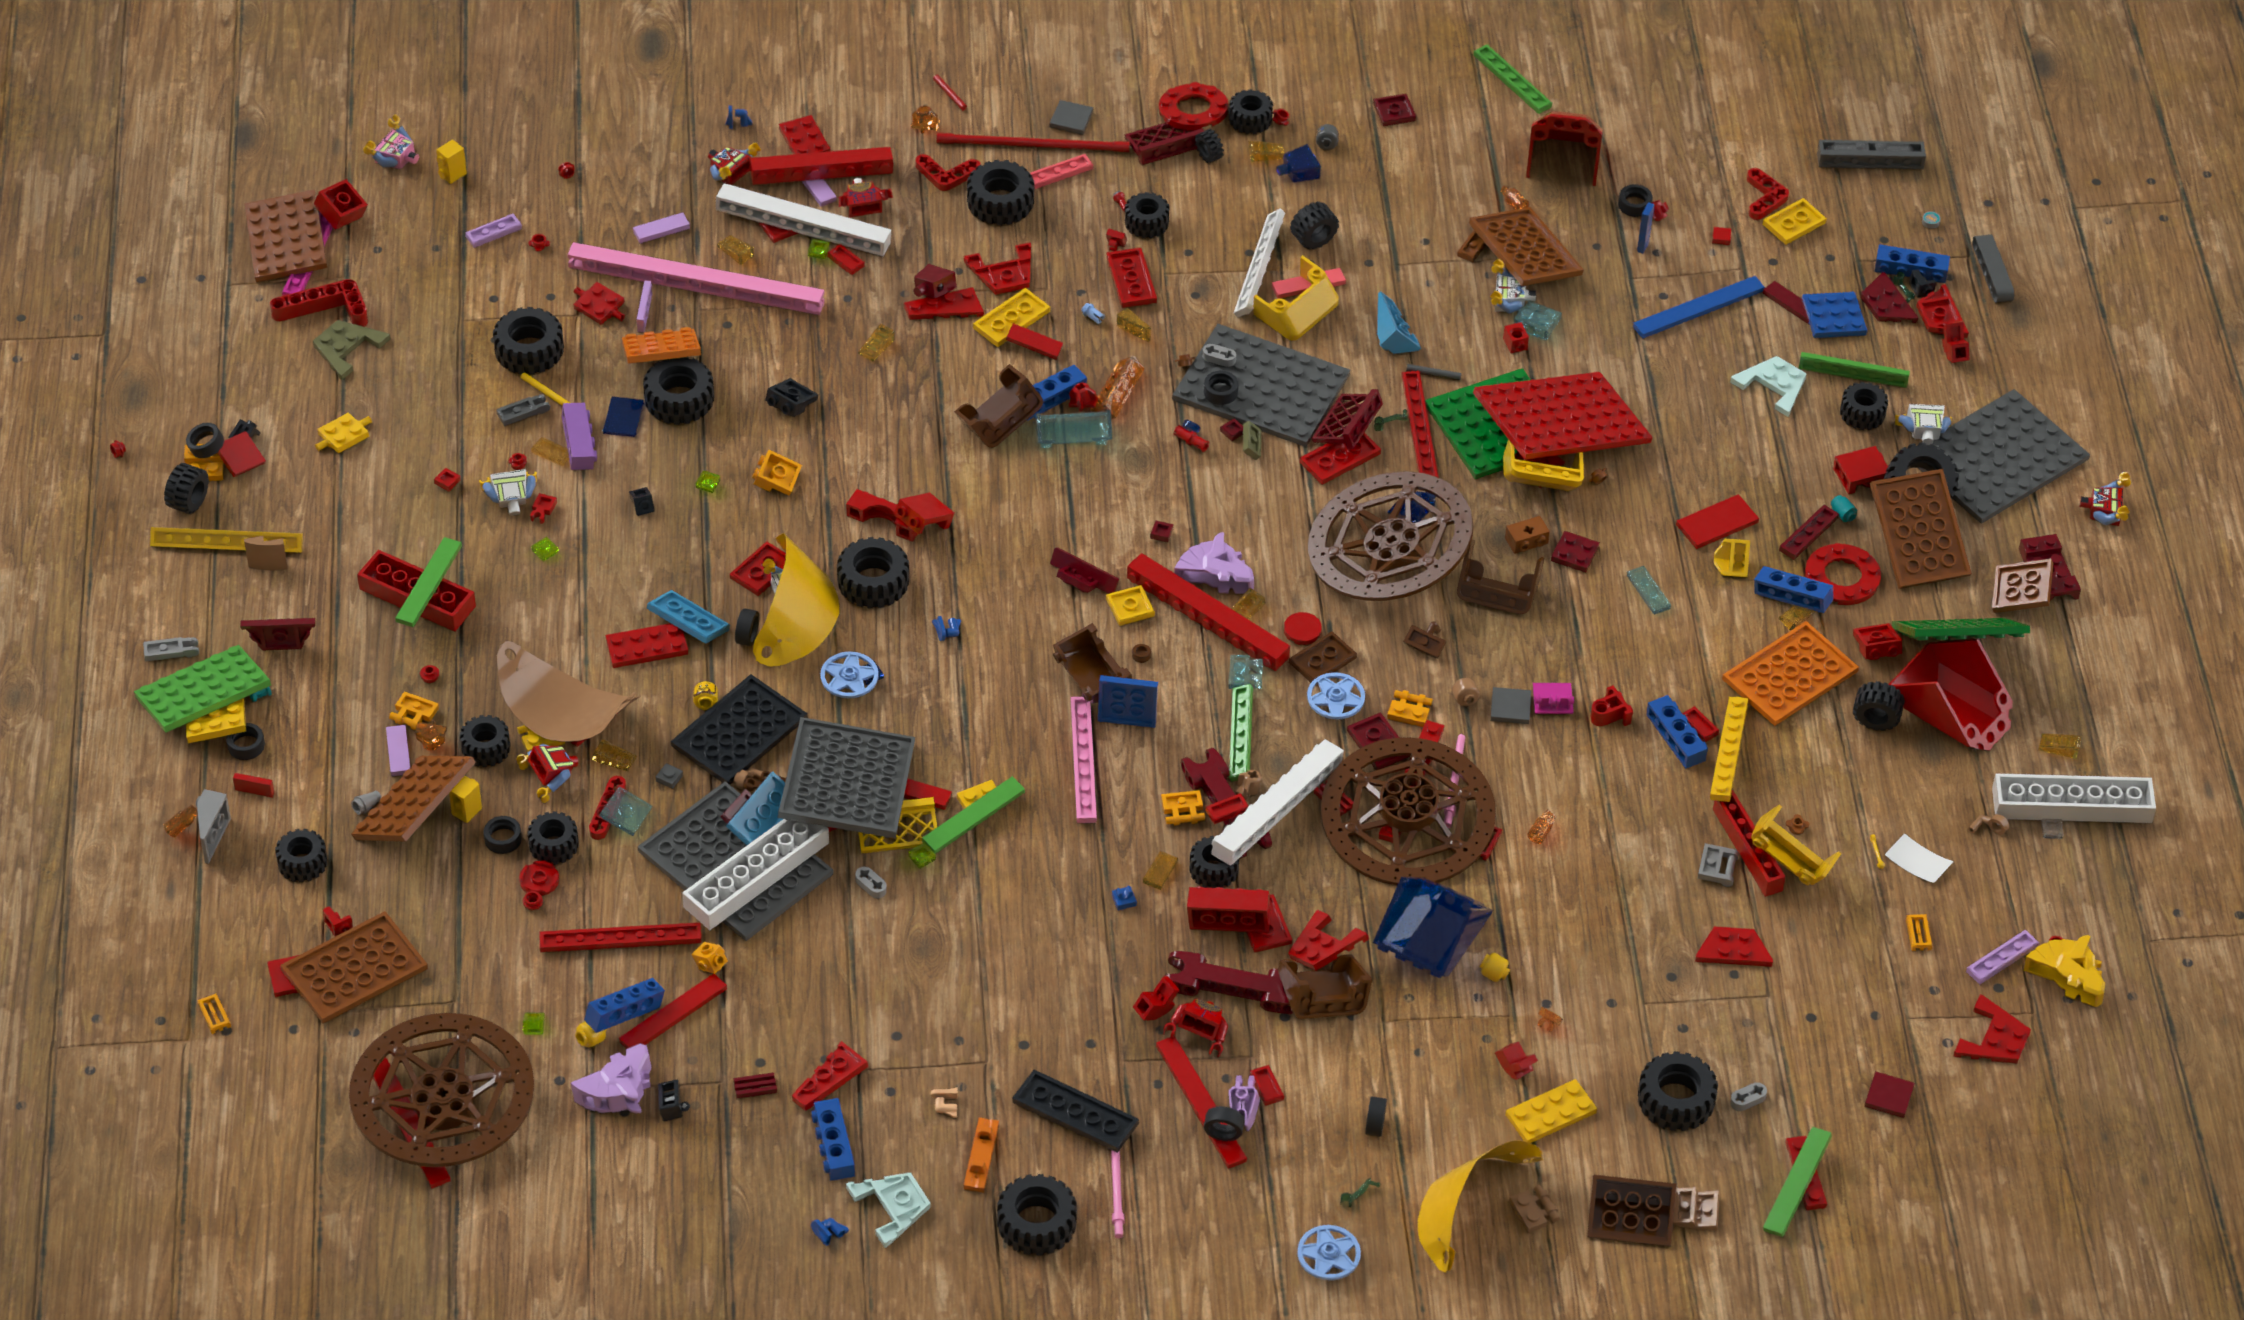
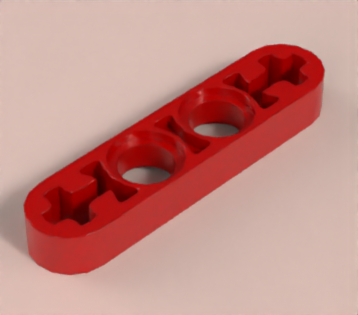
M613 776L609 779L590 822L589 834L595 840H601L606 837L626 792V780L622 776ZM615 798L616 801L613 803L606 802V799ZM603 812H607L610 814L606 818H602L599 816Z

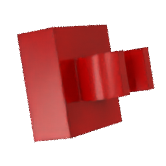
M1108 228L1106 237L1109 242L1108 246H1110L1109 250L1117 251L1118 246L1125 247L1127 242L1125 233Z

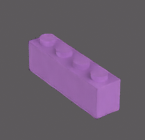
M563 403L562 422L571 470L593 469L594 461H597V451L593 450L595 440L594 437H591L592 424L588 422L590 421V412L586 410L585 403Z

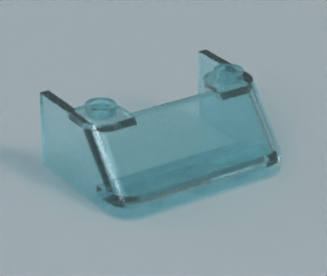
M1111 410L1040 415L1038 413L1034 416L1036 443L1041 448H1052L1051 444L1096 442V445H1107V441L1112 440Z

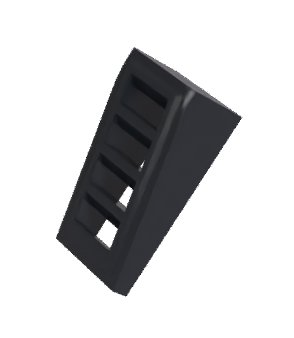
M679 1080L659 1083V1112L662 1120L669 1121L681 1118L683 1114Z

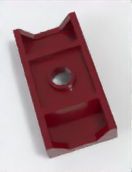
M2057 534L2021 539L2019 552L2024 562L2052 559L2053 561L2050 601L2055 596L2070 594L2075 600L2079 599L2080 585L2075 575H2071L2061 553L2062 545Z

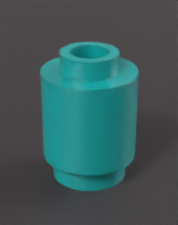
M1838 495L1831 501L1832 509L1839 513V518L1843 522H1851L1856 518L1858 510L1846 497Z

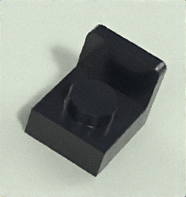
M1919 270L1911 272L1909 284L1917 298L1928 296L1932 291L1935 292L1937 284L1935 280L1926 281Z
M240 419L228 438L245 431L252 438L254 434L259 436L261 432L256 429L257 425L252 421L248 420L245 422Z
M647 487L629 491L637 516L655 511L652 494Z

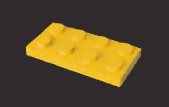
M1024 288L975 321L973 329L996 347H999L1007 342L1006 337L1013 323L1027 328L1048 314L1050 306L1027 288Z
M1574 1079L1506 1110L1505 1115L1521 1138L1527 1143H1532L1596 1114L1597 1107L1578 1081Z

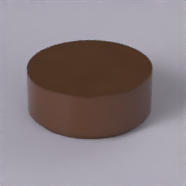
M1145 644L1135 645L1132 649V658L1139 663L1149 661L1151 658L1150 647Z

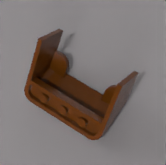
M1471 540L1468 551L1464 556L1457 587L1458 597L1464 601L1516 614L1527 613L1531 609L1539 586L1545 558L1540 557L1537 560L1534 574L1528 573L1523 575L1519 586L1483 577V564L1478 560L1471 559L1475 540Z

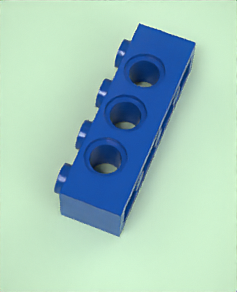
M1879 244L1874 272H1885L1886 274L1910 278L1913 270H1919L1921 275L1928 281L1935 280L1936 282L1946 283L1950 256Z
M1072 365L1034 384V388L1043 399V405L1028 420L1070 399L1069 392L1076 384L1087 383V377L1075 365Z
M1763 566L1754 579L1755 594L1824 613L1833 601V585Z
M1669 695L1648 702L1647 717L1685 769L1706 761L1708 752L1706 743L1702 742L1696 729L1692 728L1688 723L1687 717L1684 714L1682 715L1676 702L1672 701Z
M650 978L589 1002L584 1021L598 1033L660 1008L665 990L654 978Z
M839 1098L814 1102V1111H811L813 1123H817L818 1126L815 1128L817 1140L821 1139L822 1143L819 1144L821 1157L825 1156L826 1161H823L825 1174L829 1173L830 1181L855 1177V1165Z

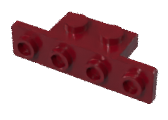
M1058 547L1054 548L1050 564L1059 568L1056 577L1062 579L1064 583L1077 587L1081 592L1088 593L1096 588L1108 594L1116 592L1119 578Z

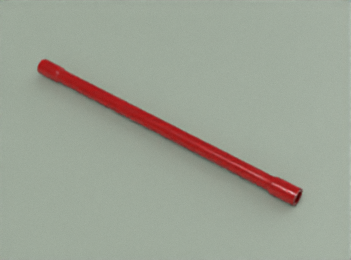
M937 133V143L944 144L963 143L1110 150L1114 152H1129L1130 142L1125 141L1106 142Z

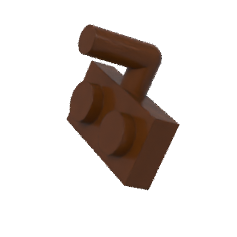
M1435 621L1430 623L1427 631L1412 625L1403 641L1405 644L1437 659L1446 644L1444 639L1433 635L1441 631Z

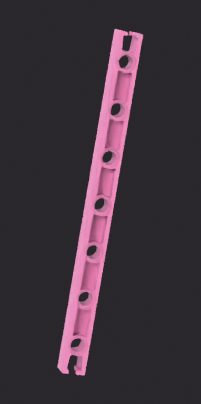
M574 242L568 253V258L570 259L568 263L569 268L643 282L651 281L654 284L820 315L825 303L823 298L824 290Z

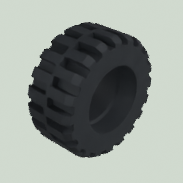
M1009 160L985 162L983 166L979 165L976 170H973L967 180L968 208L975 217L978 216L979 220L982 222L987 221L991 225L993 223L997 224V226H1002V224L1011 225L1013 222L1017 223L1022 220V217L1025 218L1033 208L1034 179L1025 167L1019 166L1016 162L1011 163ZM1004 190L1011 193L1006 195H996L990 192Z
M521 307L517 308L516 311H509L507 315L504 314L500 321L495 324L493 341L496 359L504 368H509V371L513 373L518 372L521 375L524 372L529 373V375H535L537 372L543 373L545 369L549 370L554 364H557L563 355L562 325L557 317L552 316V313L549 311L545 312L542 308L533 309V307L523 309ZM524 338L540 339L538 342L532 344H521L517 342Z
M681 357L658 361L653 365L654 367L651 366L644 376L645 406L651 415H654L660 421L663 420L664 423L670 424L671 422L674 425H680V423L689 424L693 420L695 422L700 419V416L704 417L713 406L714 383L712 373L702 362L699 363L697 359ZM674 387L691 389L680 394L667 392V390Z
M1913 443L1908 447L1902 448L1890 462L1884 479L1905 476L1908 469L1915 467L1927 471L1943 469L1951 499L1959 485V473H1955L1958 468L1955 463L1952 464L1951 462L1953 458L1950 455L1946 456L1944 454L1945 450L1942 448L1938 450L1935 448L1936 445L1930 444L1926 446V443H1919L1918 446Z
M868 537L865 540L863 538L858 539L856 543L852 542L848 545V548H844L838 557V588L848 601L853 604L856 603L857 606L862 608L867 606L868 609H873V607L883 608L884 605H892L895 600L898 601L902 598V595L908 589L907 586H909V560L907 555L899 545H895L891 540L885 541L881 537L878 539H874V537ZM871 568L887 572L879 577H867L860 574V572Z
M1674 1051L1673 1054L1667 1052L1663 1053L1661 1057L1656 1056L1652 1058L1651 1062L1644 1066L1639 1081L1637 1096L1642 1113L1645 1116H1649L1648 1120L1652 1123L1656 1122L1659 1127L1663 1129L1667 1127L1671 1131H1676V1129L1687 1131L1690 1127L1692 1129L1699 1127V1124H1704L1714 1111L1718 1092V1081L1714 1071H1710L1711 1067L1706 1062L1702 1063L1701 1058L1697 1056L1692 1057L1690 1053L1686 1052L1685 1054H1680V1051ZM1668 1084H1680L1688 1087L1695 1095L1686 1099H1677L1665 1094L1661 1087Z
M1029 1174L1025 1175L1023 1179L1021 1177L1015 1179L1014 1184L1009 1183L1005 1190L1001 1192L997 1203V1227L999 1228L1000 1236L1004 1238V1242L1008 1246L1013 1245L1014 1250L1020 1252V1250L1024 1251L1026 1255L1034 1253L1036 1256H1042L1043 1253L1051 1254L1054 1253L1055 1249H1062L1065 1243H1069L1072 1239V1234L1076 1230L1077 1202L1073 1192L1061 1180L1056 1181V1178L1052 1176L1044 1177V1174H1038V1176ZM1039 1206L1051 1210L1055 1216L1043 1223H1031L1022 1219L1019 1213L1026 1208Z

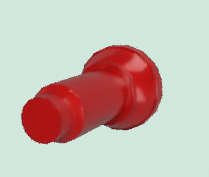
M1117 191L1113 194V200L1125 212V205L1127 204L1125 194L1122 191Z

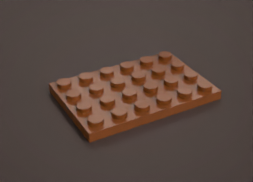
M315 189L244 203L256 282L328 268L319 210L314 205L316 199Z
M1531 207L1470 217L1469 224L1497 258L1503 261L1504 266L1521 286L1583 275L1584 269Z
M1943 469L1877 480L1870 483L1898 589L1967 577L1972 574Z
M422 755L418 757L412 767L403 773V777L392 785V789L387 795L380 799L378 805L368 812V816L356 826L351 835L355 840L406 842L476 763L472 756Z
M386 911L280 965L281 971L323 1024L428 969L426 961Z

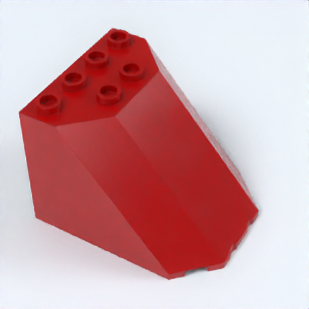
M1551 111L1533 121L1526 178L1530 177L1534 141H1543L1547 138L1582 142L1590 147L1597 148L1592 186H1596L1603 129L1588 115Z
M1979 638L1928 642L1888 684L1895 686V689H1899L1901 694H1903L1905 710L1967 747L1990 751L1993 745L2011 728L2009 710L2012 709L2013 701Z

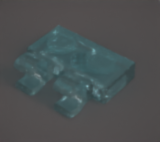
M1231 655L1229 689L1251 684L1255 689H1261L1263 660H1250V655Z

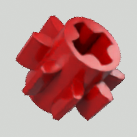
M1660 200L1652 202L1654 204L1653 219L1656 222L1668 216L1666 212H1668L1669 207L1666 202L1662 203Z

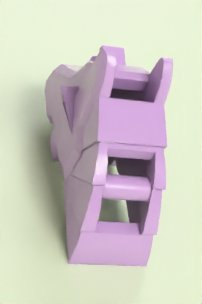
M1223 532L1217 534L1213 541L1202 542L1199 545L1190 547L1180 557L1174 568V573L1189 583H1206L1211 587H1217L1219 593H1229L1230 588H1233L1235 594H1250L1254 590L1252 569L1245 564L1244 560H1240L1242 558L1241 552H1235L1231 546L1224 542Z
M638 1044L626 1049L625 1056L620 1052L610 1056L611 1062L607 1063L601 1071L571 1082L574 1102L584 1106L586 1109L598 1111L599 1113L611 1111L613 1113L623 1110L641 1113L638 1102L644 1094L643 1089L650 1087L649 1073L652 1069L647 1046Z

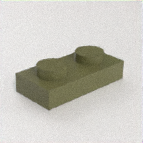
M1247 421L1243 424V451L1246 455L1257 460L1261 457V429L1252 422Z

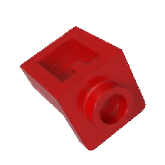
M330 906L323 909L324 922L334 937L353 928L350 915L340 918L337 912L334 913Z

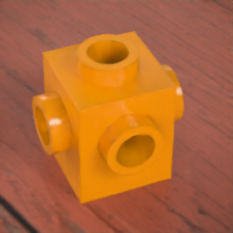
M703 942L691 954L698 969L704 972L715 974L728 962L724 949L718 944Z

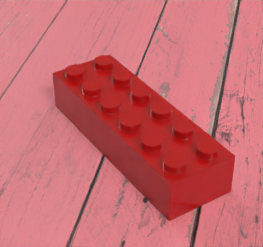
M378 549L357 574L359 589L402 608L424 569ZM443 578L420 617L455 632L475 609V593Z

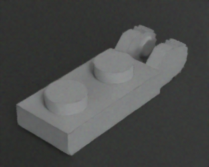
M179 637L144 642L145 661L197 656L199 654V649L196 647L198 639L194 637Z

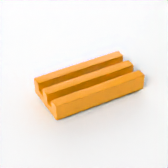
M1907 915L1906 923L1911 950L1916 951V948H1919L1920 951H1924V948L1932 950L1927 915ZM1920 919H1922L1926 943H1923L1922 934L1919 924ZM1912 920H1914L1918 943H1916Z
M217 993L197 1000L211 1034L216 1033L215 1030L218 1029L222 1031L224 1027H227V1029L231 1028L230 1021ZM212 1000L215 1001L217 1008L224 1020L223 1022H220L215 1012V1009L211 1003ZM203 1003H207L216 1023L215 1025H213Z

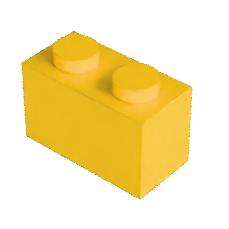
M452 139L436 149L438 174L443 180L445 179L451 184L467 174L465 152L461 145Z
M464 775L449 792L452 815L468 823L482 809L479 783L475 779H470Z

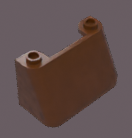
M1010 364L999 375V380L1003 387L979 408L975 409L971 404L967 403L954 411L958 418L990 448L998 446L1043 405L1042 397L1027 377Z
M1093 623L1053 644L1055 651L1053 653L1054 659L1058 664L1061 662L1081 689L1085 701H1090L1092 704L1099 702L1100 675L1132 679V674L1129 670L1123 667L1120 668L1105 648L1103 640L1097 637L1096 632L1098 630Z
M1352 954L1338 956L1333 961L1330 970L1297 972L1298 965L1294 960H1280L1278 973L1291 1010L1297 1018L1309 1019L1356 1015L1366 1009L1373 979Z

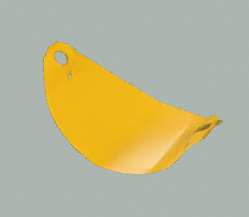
M785 533L776 537L777 543L786 552L785 565L766 621L758 633L753 647L756 661L770 667L787 664L814 651L832 631L839 615L838 595L832 581ZM765 646H770L772 649V654L768 658L762 656V649Z
M1515 1140L1506 1142L1449 1171L1431 1184L1421 1204L1418 1217V1235L1424 1250L1440 1271L1445 1273L1450 1271L1454 1263L1455 1250L1450 1246L1454 1213L1461 1191L1476 1161L1494 1158L1517 1164L1535 1163L1544 1160L1542 1158L1543 1152L1539 1147L1525 1141ZM1534 1158V1159L1526 1160V1161H1529V1162H1523L1524 1159ZM1445 1251H1447L1448 1253V1260L1446 1264L1444 1263Z

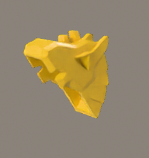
M2090 935L2082 936L2077 941L2068 939L2050 940L2036 947L2035 950L2026 956L2023 971L2054 980L2060 988L2065 989V996L2075 999L2077 995H2080L2082 1003L2094 1007L2102 1004L2105 982L2101 977L2102 970L2098 971L2096 969L2101 968L2102 961L2095 960L2094 954L2088 947Z

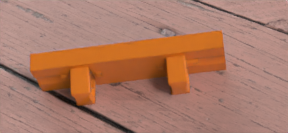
M979 1117L964 1181V1190L984 1193L998 1133L999 1120Z

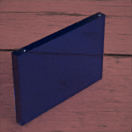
M612 396L602 430L603 434L635 437L644 400Z

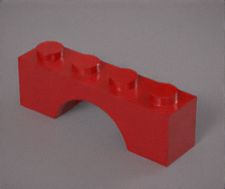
M856 489L846 503V514L850 518L861 522L876 517L885 518L895 525L896 536L913 542L918 535L894 515L897 504L884 498Z

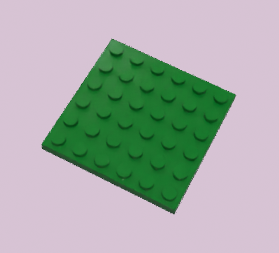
M1523 368L1425 400L1426 408L1474 479L1504 470L1503 455L1508 442L1506 435L1473 394L1474 388L1484 385L1531 380Z
M2007 618L1892 621L1894 630L1917 640H1928V637L1945 640L1948 639V636L1955 639H1967V636L1986 638V635L1993 636V638H2005V634L2013 637H2024V634L2030 633V625Z

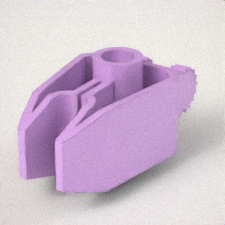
M1236 1076V1084L1229 1090L1230 1108L1237 1110L1243 1115L1246 1131H1249L1255 1121L1260 1101L1258 1092L1255 1089V1076H1249L1248 1087L1242 1086V1076Z

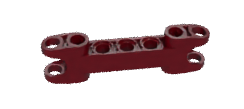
M1209 748L1205 751L1208 760L1205 763H1195L1188 757L1181 759V768L1190 787L1193 790L1202 787L1212 804L1235 795L1225 779L1230 776L1229 768L1216 749ZM1237 816L1223 822L1226 826L1231 825ZM1269 831L1256 842L1264 849L1272 847ZM1247 851L1239 859L1247 857Z
M1173 951L1169 954L1168 963L1181 970V972L1164 976H1169L1179 988L1178 994L1196 996L1199 990L1260 1001L1261 1008L1266 1011L1293 1014L1291 1007L1288 1006L1290 1004L1278 969H1270L1268 974L1264 975L1207 964L1206 957L1198 953Z

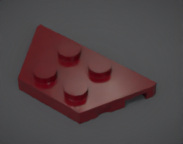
M1882 272L1861 292L1860 298L1877 321L1901 322V319L1912 320V323L1918 322L1919 317L1885 272Z
M316 618L241 620L240 628L242 630L246 629L249 632V637L257 643V646L262 651L302 649L305 640L310 635V630L312 627H315Z

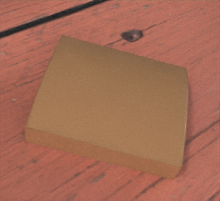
M263 536L244 539L248 567L260 570L288 569L283 539L264 541Z
M1696 1187L1676 1188L1673 1224L1689 1229L1718 1230L1719 1192H1698Z

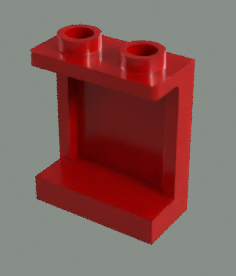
M1872 446L1835 456L1833 470L1849 495L1855 493L1857 485L1879 479L1883 480L1889 465L1886 464L1883 454L1878 451L1877 447Z
M930 492L899 499L894 512L897 518L917 534H922L925 525L937 523L943 529H948L955 512Z

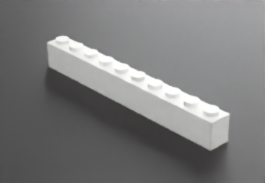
M723 184L716 196V210L793 230L797 233L884 256L891 243L890 229L732 185Z
M1326 739L1319 745H1315L1309 754L1304 755L1298 764H1294L1287 774H1283L1276 784L1271 785L1264 795H1260L1253 805H1249L1242 815H1238L1231 825H1227L1220 835L1214 837L1211 854L1231 866L1342 762L1344 750Z

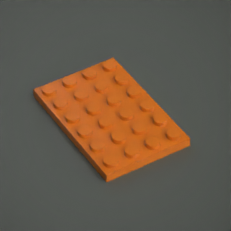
M1805 621L1724 673L1722 680L1742 698H1748V703L1776 726L1856 674L1859 666Z

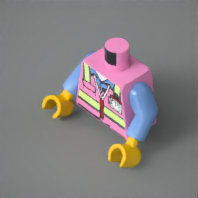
M396 114L392 117L395 122L391 118L388 120V126L396 130L392 129L377 146L373 141H368L363 148V152L367 155L372 154L375 163L380 164L382 167L401 169L407 162L416 164L419 159V155L414 152L412 139L405 129L399 126L400 118Z

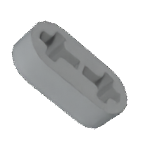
M1207 344L1203 347V359L1211 363L1230 367L1236 363V352L1219 345Z
M860 867L856 870V883L871 897L882 898L886 895V882L872 869Z
M1753 1083L1733 1092L1730 1105L1737 1111H1744L1765 1101L1767 1088L1761 1083Z

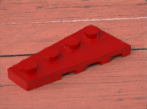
M973 287L948 292L937 298L925 297L904 302V308L909 320L933 319L934 316L950 318L952 315H961V318L968 317V315L984 316V311Z
M841 1041L837 1045L838 1048L835 1052H831L826 1057L825 1063L814 1070V1075L811 1078H807L792 1094L793 1102L804 1111L809 1110L814 1106V1102L823 1100L868 1068V1062Z

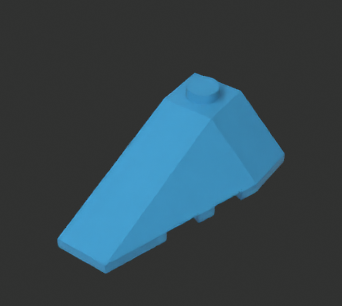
M1380 291L1378 293L1377 323L1379 345L1385 351L1389 350L1393 354L1419 351L1421 346L1415 334H1410L1407 330L1410 326L1400 317L1402 314L1396 304Z

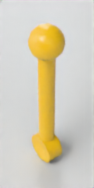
M1873 834L1870 835V841L1873 844L1878 860L1877 867L1883 869L1885 863L1881 860L1876 836Z

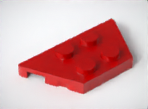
M1946 284L1941 285L1938 291H1932L1927 297L1917 301L1916 307L1928 332L1944 334V323L1962 321L1964 338H1968L1969 332Z
M1714 926L1695 957V962L1773 966V959L1756 931L1747 928Z

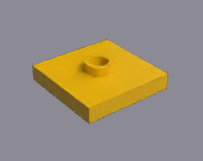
M1142 585L1106 594V600L1119 626L1155 616V611Z

